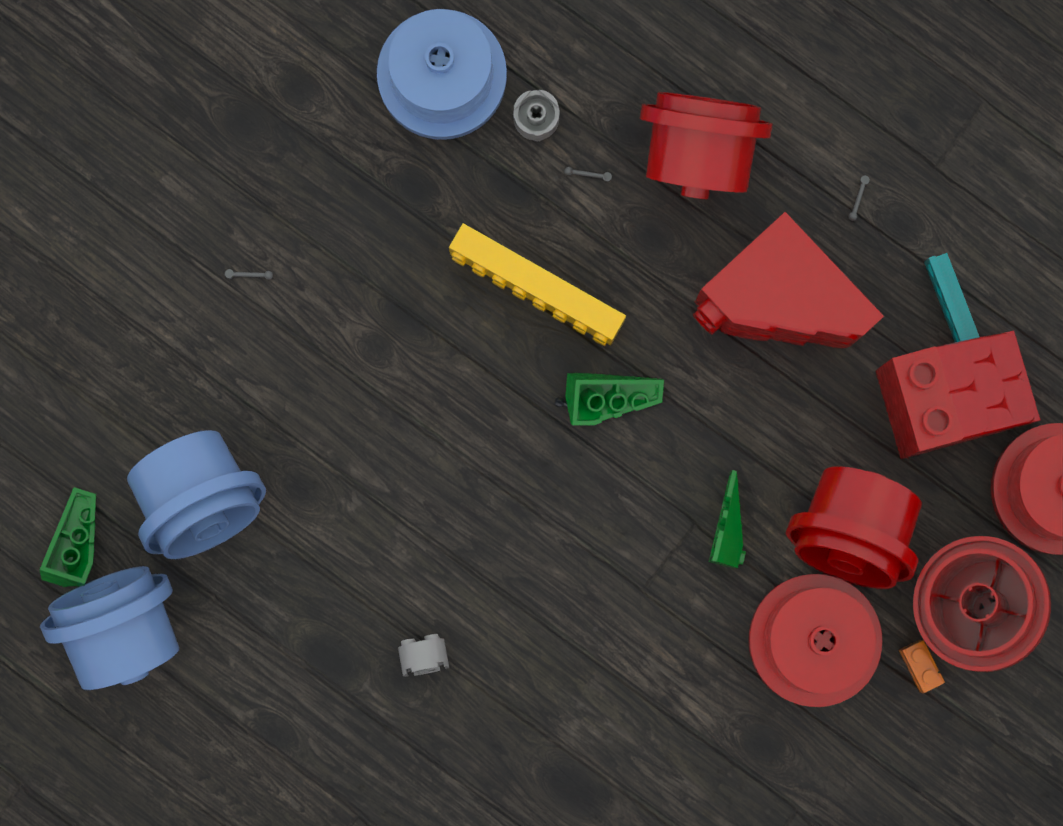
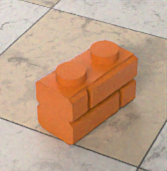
M918 640L899 650L920 693L928 692L945 683L941 674L938 673L939 670L924 640Z

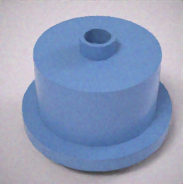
M434 9L408 18L389 35L378 59L377 81L384 105L400 125L422 137L446 140L472 133L493 116L504 96L507 69L504 53L499 42L483 23L462 12Z
M211 430L188 434L159 447L140 460L127 476V482L146 519L139 529L138 536L148 553L164 554L168 559H180L199 554L235 536L257 517L260 511L259 504L266 494V488L260 476L252 471H241L221 434Z
M144 566L121 570L69 591L49 605L50 616L40 625L47 643L63 644L80 686L85 690L100 689L118 683L128 685L145 678L149 674L148 671L168 661L179 651L178 642L163 605V601L173 592L168 576L165 574H151L149 568Z

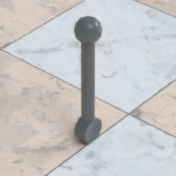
M571 167L564 169L566 175L576 174L601 178L605 182H609L612 179V175L609 172L599 174L574 170Z
M866 175L860 179L861 186L853 211L848 216L851 221L857 220L858 216L856 213L865 186L870 181Z
M227 269L225 276L228 279L237 276L265 277V279L270 280L273 277V273L271 271H266L265 273L234 272L231 269Z

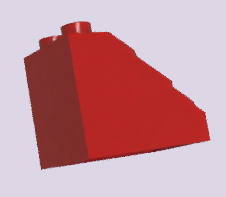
M786 212L701 289L695 300V303L698 305L697 311L693 314L698 323L711 335L720 329L724 334L752 340L767 341L772 339L801 346L810 342L835 348L851 347L884 317Z
M1014 331L935 346L894 357L875 370L901 459L1040 421Z

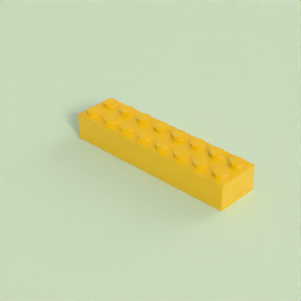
M464 223L449 246L452 260L462 266L465 263L468 264L477 275L491 277L492 283L504 289L506 286L512 289L514 296L522 300L528 298L533 302L532 305L543 312L545 309L553 313L552 317L562 323H565V321L574 325L573 329L585 335L588 332L593 335L595 342L603 346L606 343L611 346L625 321L626 315Z

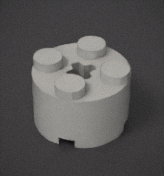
M530 90L523 93L517 99L513 110V121L517 131L523 137L529 140L541 141L550 137L556 131L559 124L560 110L554 96L544 90ZM532 112L535 114L540 112V118H532Z
M438 634L424 636L425 640L416 642L414 638L402 640V646L398 647L403 676H408L410 671L414 672V676L440 671L441 665H444L445 669L449 668L444 639L440 638Z

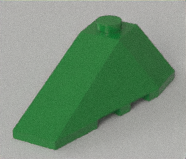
M567 373L565 396L571 425H597L612 417L617 418L624 413L633 410L638 411L662 403L664 380L606 374Z
M731 470L709 562L738 568L739 564L743 565L746 551L742 550L743 537L737 471Z
M73 488L40 567L42 580L63 587L85 586L93 567L96 494Z

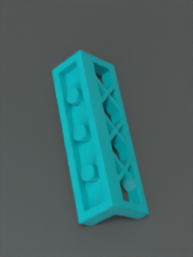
M948 254L929 257L924 263L955 343L979 338Z

